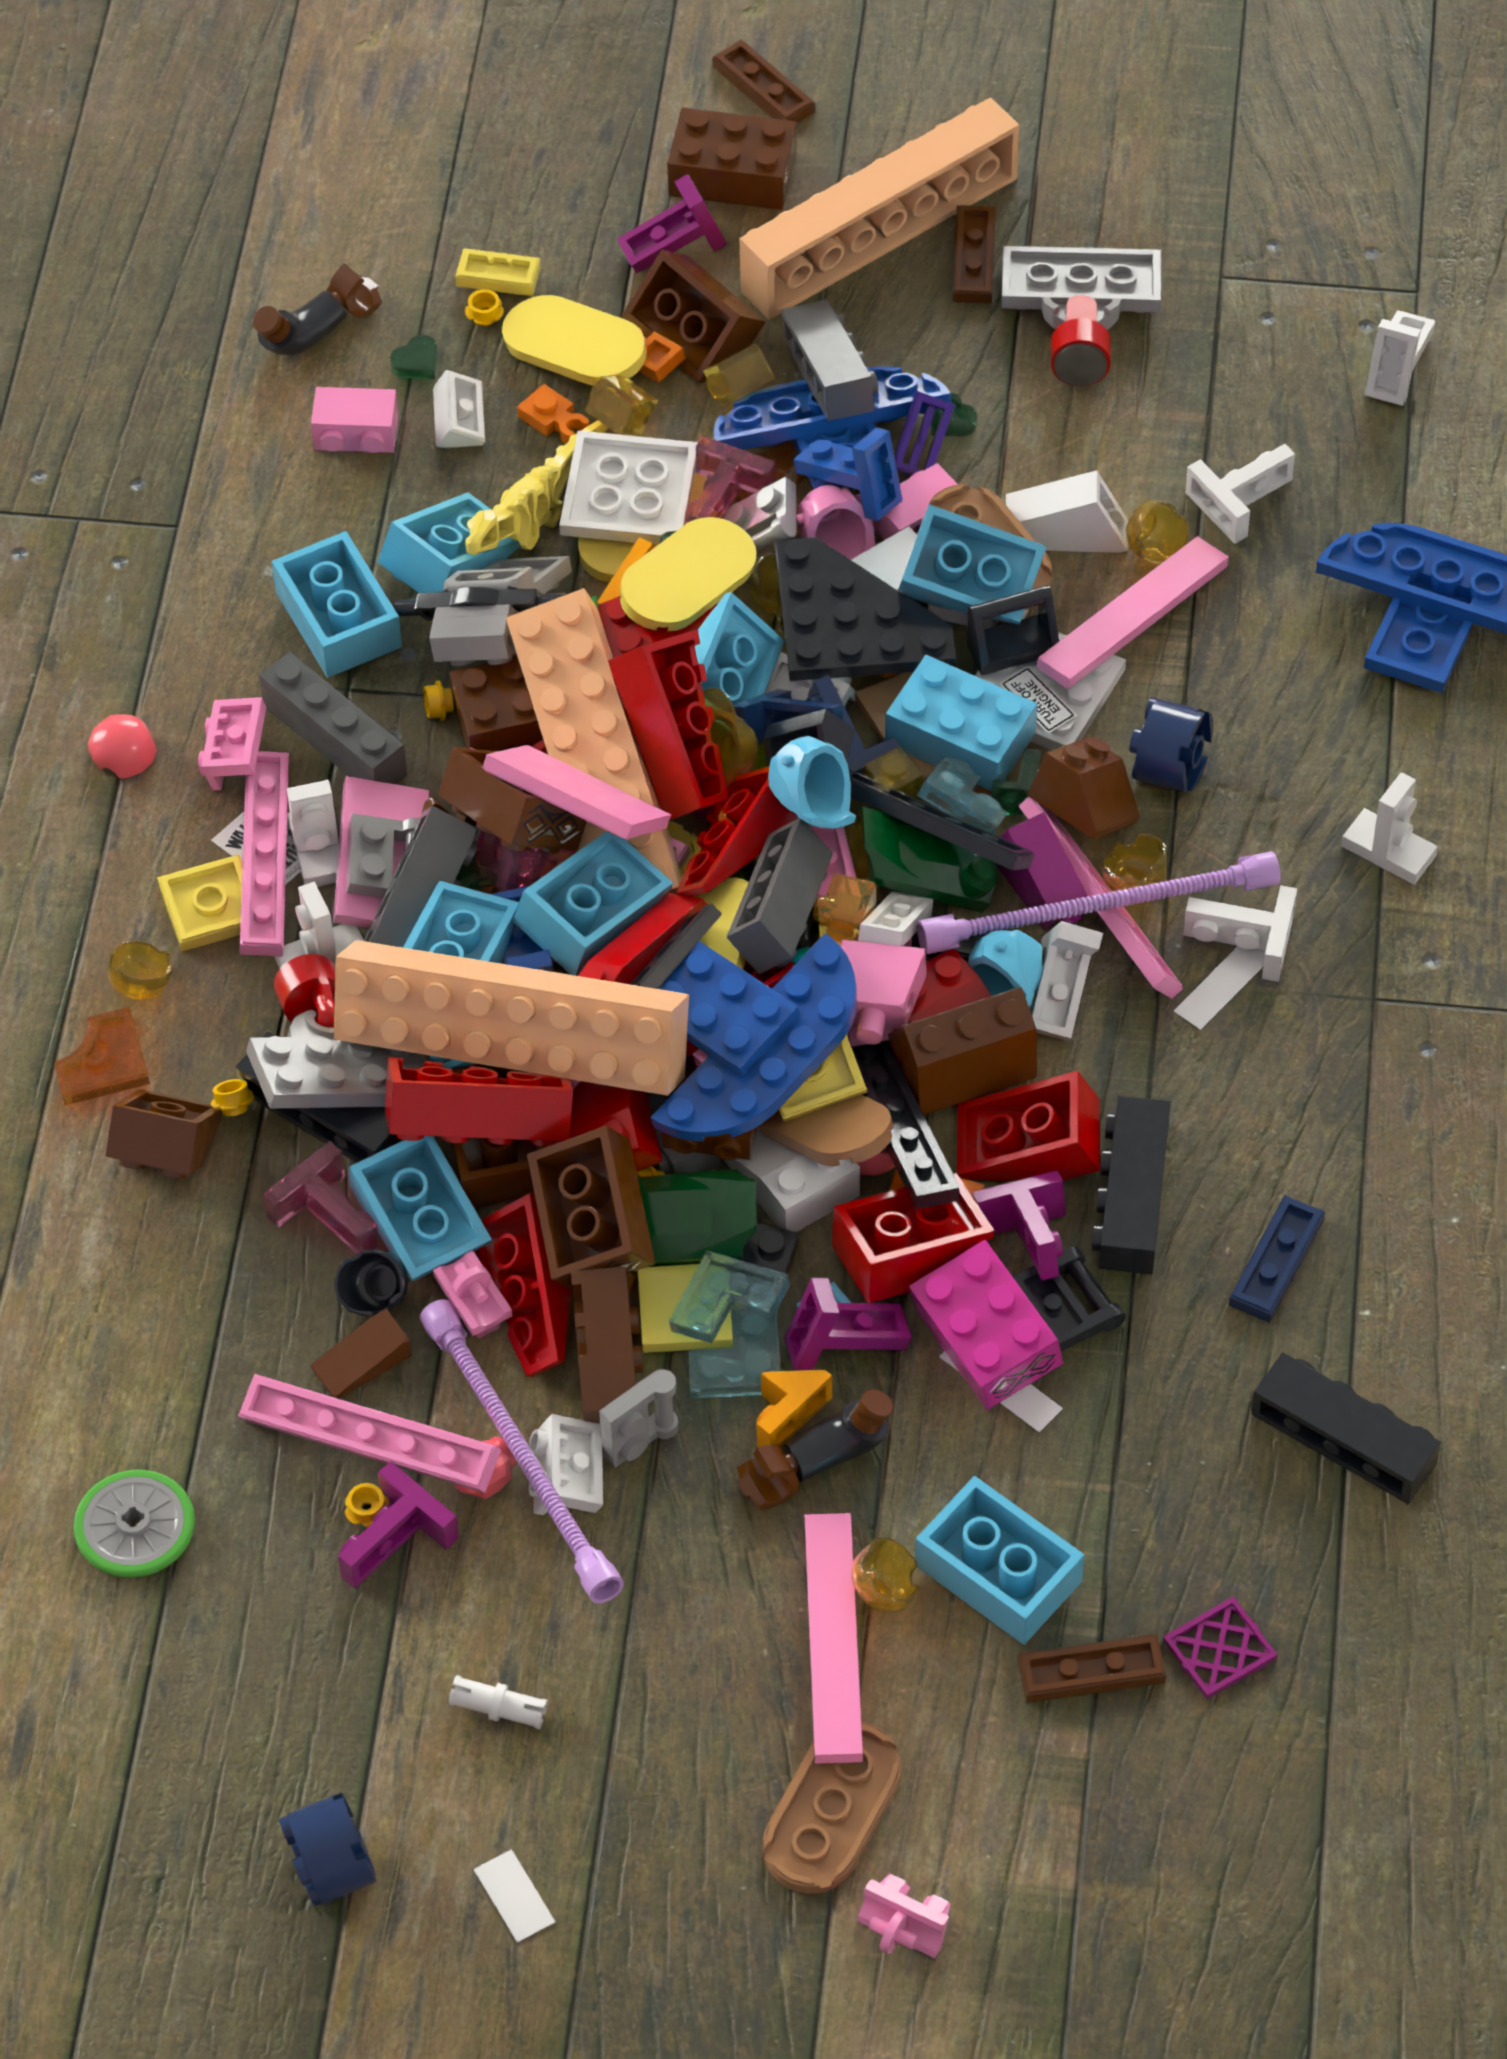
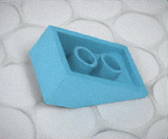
M467 492L391 522L377 562L389 570L396 579L405 582L418 593L443 592L444 581L455 572L483 570L496 559L508 558L520 547V543L507 537L500 540L495 549L487 550L477 555L467 553L465 541L470 535V530L467 527L468 520L479 511L492 510Z
M929 504L898 591L908 597L936 607L968 613V607L1031 590L1047 546ZM1025 609L992 617L991 619L1020 624Z
M732 592L725 593L700 626L698 632L701 644L695 646L698 664L705 665L707 681L702 683L705 706H712L715 722L712 723L710 729L711 739L719 747L732 745L730 706L764 694L785 641Z
M606 831L525 889L513 922L543 950H549L550 956L570 975L578 976L592 957L651 909L672 888L673 882L627 840Z
M439 881L403 948L501 964L515 925L513 919L519 902Z
M424 1136V1139L419 1141L403 1140L349 1167L350 1188L390 1252L404 1265L406 1274L411 1282L432 1273L433 1269L439 1266H446L460 1259L471 1250L476 1251L492 1243L491 1237L434 1136Z

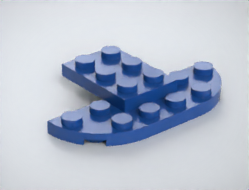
M867 367L868 371L873 370L875 372L879 392L873 395L875 411L827 421L805 379L775 385L739 398L733 402L734 409L725 417L719 415L714 425L715 450L717 455L738 454L745 449L760 446H777L784 441L791 440L799 455L818 439L829 440L832 443L852 448L876 428L874 423L881 421L893 422L900 417L907 416L916 391L950 403L951 393L943 383L925 373L922 374V379L913 374L902 373V368ZM922 402L918 414H925L928 404ZM809 477L814 489L824 485L844 487L843 485Z
M1379 523L1372 524L1371 530L1352 536L1348 532L1340 536L1323 551L1317 561L1316 573L1393 597L1366 654L1364 668L1443 693L1474 624L1507 634V555L1414 525Z
M825 933L773 989L702 942H697L658 989L689 994L687 1041L709 1056L651 1116L653 1127L673 1137L691 1141H704V1137L730 1133L732 1138L761 1125L780 1109L842 1042L855 1018L858 1002L854 971L846 953L833 938Z

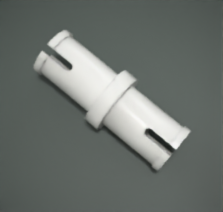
M456 1675L453 1682L455 1688H451L448 1705H455L489 1714L488 1719L497 1722L500 1718L533 1726L536 1729L541 1728L544 1721L542 1716H545L547 1710V1699H538L509 1691L508 1685L498 1683L494 1687Z

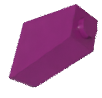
M1045 812L1007 829L1000 836L1033 851V854H1035L1031 867L1027 869L1010 870L996 863V866L1027 908L1031 907L1033 909L1034 906H1044L1045 904L1049 905L1050 903L1054 904L1055 902L1059 903L1060 901H1070L1071 899L1075 900L1076 898L1080 899L1081 897L1085 898L1088 896ZM1077 914L1076 916L1056 918V920L1043 923L1040 921L1039 924L1045 931L1061 921L1075 925L1083 920V917Z

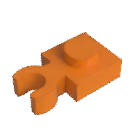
M654 331L648 338L644 337L646 360L639 372L659 383L686 359L683 347Z
M546 384L540 386L517 406L518 418L546 437L552 432L557 431L560 433V439L564 444L569 442L571 435H575L571 430L578 429L582 431L589 426V420L586 416L574 413V404Z

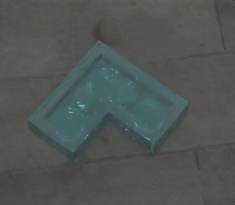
M947 756L942 758L917 794V796L940 810L993 834L998 830L1008 813L1000 808V804L991 796L973 792L981 777L973 773L970 765L960 759H950Z
M706 1251L669 1320L671 1331L712 1344L731 1308L772 1320L791 1285L789 1276L785 1273Z
M776 1307L731 1309L733 1348L688 1350L691 1399L761 1395L760 1375L763 1372L781 1371Z

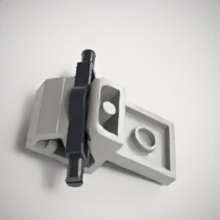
M569 556L496 559L483 570L455 572L444 581L443 592L418 593L416 599H397L394 603V609L399 617L421 616L426 621H433L429 639L434 662L451 661L452 666H463L471 664L475 660H488V664L491 665L504 664L513 659L512 656L516 653L506 617L567 595L565 592L545 593L558 587V582L572 572Z

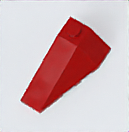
M769 767L728 778L726 781L728 799L710 806L706 819L711 825L708 831L705 830L699 834L696 841L701 847V851L689 860L676 894L693 897L710 892L759 856L768 834L798 819L797 814L781 804L771 791L768 777Z
M673 893L667 894L592 957L578 976L630 984L690 915L707 905L704 898Z
M529 1193L481 1219L492 1239V1243L474 1251L483 1267L486 1268L491 1279L512 1309V1317L506 1320L509 1325L507 1336L526 1376L534 1378L565 1361L571 1289L551 1279L535 1194Z

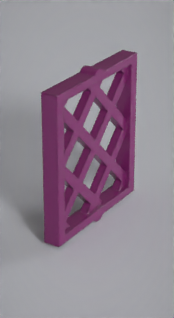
M1234 1596L1163 1636L1164 1643L1181 1664L1183 1672L1190 1676L1206 1699L1211 1698L1276 1660L1278 1656L1259 1631L1257 1623L1250 1619ZM1224 1612L1222 1623L1209 1621ZM1231 1612L1238 1614L1246 1625L1245 1628L1228 1624ZM1204 1627L1221 1630L1218 1643L1201 1640ZM1197 1628L1195 1639L1183 1636ZM1226 1632L1244 1635L1241 1648L1224 1645ZM1249 1636L1257 1639L1263 1647L1264 1653L1247 1649ZM1176 1643L1193 1646L1191 1659L1183 1656ZM1199 1647L1216 1650L1214 1664L1197 1660ZM1222 1652L1239 1655L1237 1668L1220 1665ZM1245 1657L1258 1659L1243 1668ZM1195 1668L1212 1671L1210 1684H1206L1195 1672ZM1218 1672L1231 1675L1216 1684Z

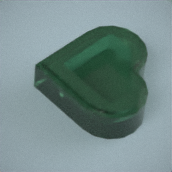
M417 335L408 341L407 346L398 347L391 353V370L396 376L402 378L435 379L438 351L437 342L434 338L428 335Z
M950 392L951 403L955 404L945 436H968L977 428V411L968 404H962L961 398L957 394ZM942 409L934 413L931 422V436L935 435Z

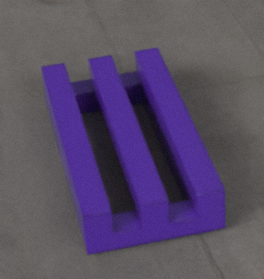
M919 391L915 392L894 453L897 471L912 476L918 471H924L935 465L955 404ZM923 402L928 405L909 462L905 464L902 461ZM937 407L943 411L922 470L916 468Z

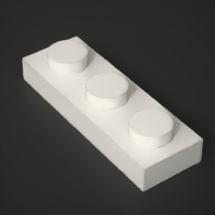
M892 891L860 924L858 941L904 946L917 932L918 920L928 919L932 915L934 899Z

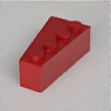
M698 629L643 645L607 660L661 810L671 814L669 820L728 799L719 745L713 743L711 739L710 729L712 723L715 722L712 706H705L702 683L707 681L705 665L698 664L695 646L701 644Z
M388 1057L385 1112L389 1133L397 1134L399 1139L419 1141L424 1139V1136H442V1139L447 1142L464 1143L469 1138H487V1142L497 1145L512 1144L513 1139L531 1140L532 1144L543 1147L570 1139L573 1088L570 1079L518 1071L508 1072L507 1079L498 1078V1073L493 1070L470 1066L469 1069L463 1070L462 1074L453 1073L452 1070L444 1068V1063L425 1061L424 1067L416 1069L403 1067L404 1058Z

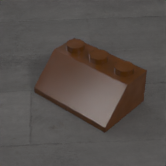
M661 250L621 315L627 321L638 326L647 338L655 331L683 347L686 359L679 366L700 383H704L743 357L766 323L765 320L689 256Z
M1022 987L903 1025L888 1034L898 1066L923 1115L1037 1077L1036 1026Z

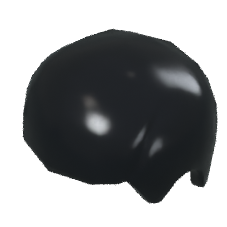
M364 1249L353 1257L343 1260L338 1267L334 1280L337 1300L348 1312L363 1317H373L384 1309L391 1312L403 1302L409 1284L404 1265L391 1252L377 1249Z

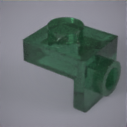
M1024 749L1018 782L993 780V811L1013 816L1025 815L1019 805L1029 797L1027 794L1041 765V750Z

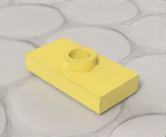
M463 248L455 276L456 287L479 290L487 289L495 292L533 296L541 268L540 258Z

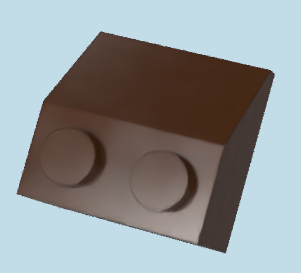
M1087 737L1046 752L1027 794L1093 840L1137 823L1140 816L1123 759L1110 751V746L1106 742L1093 737Z
M140 1089L113 1105L105 1157L119 1159V1165L126 1168L143 1169L146 1165L160 1168L161 1174L167 1177L186 1178L187 1175L192 1174L203 1166L221 1120L222 1111L221 1109H213L210 1104Z

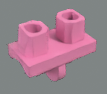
M473 1250L465 1253L452 1264L433 1269L434 1278L472 1336L476 1335L477 1338H482L498 1330L501 1322L512 1317V1309Z
M892 1874L888 1875L881 1883L871 1879L864 1889V1901L857 1921L868 1926L870 1930L883 1935L880 1950L891 1954L899 1943L912 1950L916 1949L936 1958L942 1948L949 1920L948 1914L951 1906L949 1901L936 1895L927 1896L923 1903L909 1898L910 1887L906 1881Z

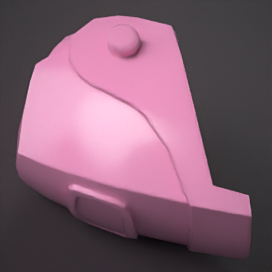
M834 485L820 486L807 494L797 506L796 523L799 525L802 538L816 537L850 560L875 546L873 524L870 519L865 518L863 505L861 504V494L854 495L847 486L841 488Z

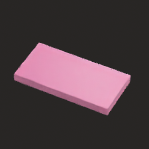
M529 745L487 754L482 766L485 769L484 771L625 840L666 829L671 814Z
M346 776L343 784L333 923L370 928L383 898L346 893L349 821L352 813L401 821L408 818L420 819L424 803L429 799V790ZM394 840L392 878L405 852V842Z

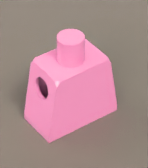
M842 940L841 948L851 962L857 985L858 1004L852 1023L858 1025L856 1037L866 1044H878L882 1041L884 1028L898 1029L909 1021L926 978L925 948Z

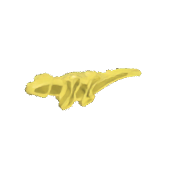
M603 417L582 431L604 433L611 427L612 421ZM577 434L571 435L569 442L565 446L557 447V454L553 458H547L545 466L533 468L530 473L525 474V477L517 481L509 490H506L501 497L500 504L494 506L493 510L479 511L468 520L467 527L470 530V535L465 541L467 553L477 555L481 552L495 549L499 541L507 537L518 541L522 549L531 550L539 538V528L543 524L547 528H554L557 525L563 509V501L559 499L569 478Z

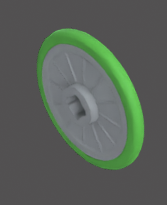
M149 1470L119 1472L98 1482L81 1500L74 1518L75 1541L86 1560L107 1574L127 1578L150 1575L172 1564L187 1548L194 1530V1509L184 1489L177 1482L163 1474ZM132 1520H139V1523L136 1524V1527L129 1526Z

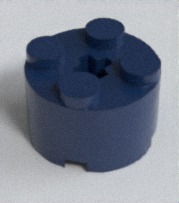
M1153 697L1150 698L1145 710L1143 728H1136L1130 741V753L1136 754V760L1132 769V779L1179 792H1192L1198 785L1207 763L1208 756L1202 754L1204 741L1212 742V714L1198 708Z
M343 1792L288 1813L287 1816L279 1819L288 1845H291L296 1857L293 1859L295 1869L302 1885L306 1886L314 1907L319 1904H326L377 1882L375 1870L366 1845L354 1820L351 1819L354 1816Z

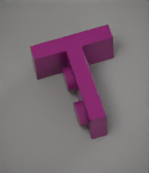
M688 174L675 181L677 188L684 198L683 201L617 238L636 274L653 265L661 250L676 252L705 235L714 252L728 245Z
M1058 1171L972 1192L973 1199L993 1227L994 1234L1016 1229L1041 1280L1059 1276L1057 1258L1063 1256V1246L1057 1230L1050 1231L1049 1224L1051 1219L1066 1216L1063 1180Z
M811 1278L784 1339L794 1371L814 1369L822 1349L907 1350L912 1337L901 1304L836 1303L829 1279Z
M391 1461L377 1473L379 1487L383 1495L388 1497L390 1504L384 1506L377 1513L373 1524L360 1536L354 1535L349 1538L342 1546L338 1555L341 1578L354 1589L419 1529L423 1530L445 1550L459 1539L457 1516Z

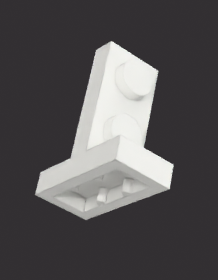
M1397 310L1392 321L1382 319L1377 330L1364 395L1403 406L1407 399L1412 371L1433 335L1435 320Z
M1283 444L1271 452L1266 451L1262 453L1255 461L1239 470L1234 469L1221 480L1200 459L1187 467L1185 493L1236 544L1248 537L1250 510L1246 506L1292 481L1295 453L1286 444Z
M1401 772L1379 800L1377 814L1364 808L1342 836L1341 846L1415 885L1435 859L1438 846L1412 833L1413 825L1410 824V817L1417 805V799L1413 798L1416 779Z
M329 780L286 788L290 812L287 813L304 885L315 882L316 886L319 887L336 883L339 841Z
M315 882L300 886L298 890L301 905L295 907L298 921L303 931L299 932L300 940L284 945L283 957L275 956V960L279 968H281L295 957L305 954H319L329 958L335 965L336 956L355 940H364L357 926L341 924L332 928L330 912Z
M1280 885L1274 913L1189 897L1185 912L1183 935L1195 937L1206 942L1216 941L1237 945L1247 950H1265L1262 979L1279 982L1295 913L1297 888Z
M1061 921L1042 937L1043 970L1030 1010L1036 1026V1033L1064 1041L1071 1039L1090 958L1099 950L1103 933Z

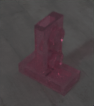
M702 435L695 446L696 473L707 478L699 499H693L689 504L685 521L689 523L695 519L705 517L722 519L740 489L754 494L776 482V462Z
M480 830L477 841L478 847L473 861L498 874L495 887L502 891L531 886L578 851L559 849V853L551 854L541 851L536 847H526V850L523 852L515 851L504 847L501 844L502 839L495 834Z
M331 1141L263 1193L267 1218L278 1228L306 1207L356 1254L364 1249H377L375 1235L377 1227L374 1220L363 1209L358 1211L347 1202L342 1190L335 1184L345 1176L342 1151Z

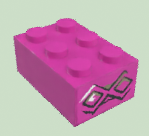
M983 1240L909 1286L916 1312L986 1410L991 1409L1063 1364L1057 1337L986 1240Z

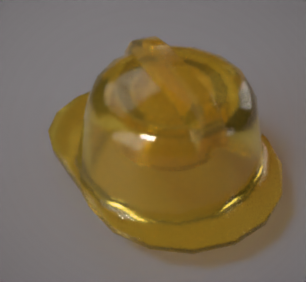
M710 687L703 691L705 706H712L715 722L712 723L710 729L711 739L713 743L719 745L727 788L736 776L754 771V764L758 755V740L754 730L742 718L736 715L734 705L728 695L719 688Z

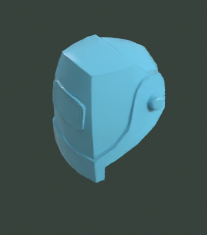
M805 736L790 741L776 756L772 757L768 775L769 787L780 803L796 813L798 818L811 825L831 829L844 827L855 822L856 815L849 811L851 797L849 769L841 750L828 742L825 743L813 737Z
M1019 930L992 931L985 934L976 941L972 948L968 964L979 975L991 996L1022 987L1030 1009L1034 993L1039 987L1043 970L1042 945Z

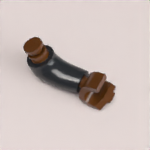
M343 263L331 278L326 291H322L308 303L293 312L277 310L272 306H264L256 311L253 316V327L258 332V340L265 349L277 355L294 356L315 345L347 317L344 309L357 318H365L374 313L382 303L377 291L379 286L370 278L357 274Z
M876 1389L867 1390L860 1401H852L845 1408L837 1410L785 1442L782 1448L777 1445L757 1447L753 1453L756 1458L737 1467L740 1476L737 1484L745 1497L752 1498L761 1510L770 1509L786 1502L799 1490L798 1482H803L825 1470L865 1454L878 1446L889 1431L887 1418L893 1411L892 1400L882 1391Z

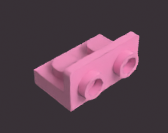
M262 697L214 700L211 717H208L205 721L204 751H200L198 756L199 771L202 776H206L213 791L222 790L224 776L254 774L267 708Z

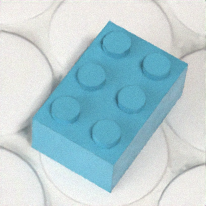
M347 531L271 561L275 591L327 678L402 648L399 616Z
M925 655L886 712L885 741L895 737L902 752L997 793L1036 734L1038 703Z
M975 1475L915 1539L916 1567L1023 1645L1029 1641L1083 1580L1084 1554Z

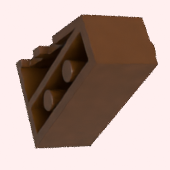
M626 1266L571 1271L584 1421L600 1424L599 1410L636 1385L635 1373H643L641 1346H632V1334H640L638 1307H629Z

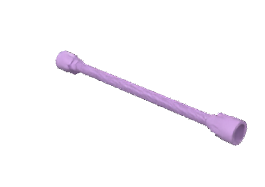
M1270 851L1239 857L1238 864L1229 866L1226 870L1202 873L1201 875L1197 874L1195 876L1164 881V883L1159 882L1144 885L1143 887L1138 886V888L1117 890V892L1112 891V893L1107 892L1101 895L1097 894L1096 896L1091 895V897L1086 896L1085 898L1081 897L1080 899L1076 898L1070 901L1065 900L1064 902L1060 901L1059 903L1055 902L1054 904L1050 903L1044 906H1034L1033 909L1029 907L1028 909L1024 908L1023 910L1019 909L1017 911L996 914V916L975 918V920H965L964 918L955 920L953 914L918 920L917 935L920 947L925 948L926 955L959 948V941L968 940L969 937L976 936L977 934L981 935L982 933L987 934V932L990 933L992 931L1038 924L1040 921L1043 923L1056 920V918L1061 919L1076 916L1077 914L1082 915V913L1103 911V909L1108 910L1114 907H1123L1124 905L1129 906V904L1134 905L1135 903L1139 904L1140 902L1144 903L1145 901L1149 902L1155 899L1160 900L1161 898L1165 899L1166 897L1170 898L1171 896L1175 897L1176 895L1180 896L1181 894L1185 895L1228 885L1233 887L1243 886L1244 891L1275 886L1280 883V867L1276 855Z
M441 1299L430 1303L420 1314V1322L429 1337L437 1342L441 1350L451 1353L501 1434V1437L509 1447V1450H511L522 1471H524L539 1499L573 1551L576 1562L574 1569L578 1573L581 1585L590 1600L594 1603L610 1601L621 1592L624 1586V1581L615 1566L605 1558L601 1550L590 1547V1544L574 1521L571 1513H569L558 1492H556L545 1471H543L515 1422H513L510 1414L468 1349L465 1339L467 1332L463 1328L461 1318L451 1302Z

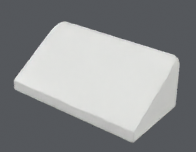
M446 370L433 387L436 446L441 448L481 446L485 443L482 381Z

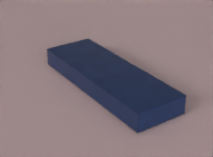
M1284 1195L1229 1297V1306L1270 1323L1324 1222L1325 1211Z

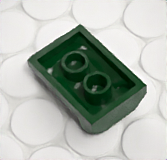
M860 807L863 847L867 852L870 884L919 897L931 898L934 901L983 913L991 904L995 885L997 884L995 862L880 810ZM965 820L966 822H969L977 827L989 831L987 827L981 823H978L974 820Z
M738 1169L638 1177L655 1264L648 1267L743 1259L745 1244L757 1232L756 1179L746 1177Z

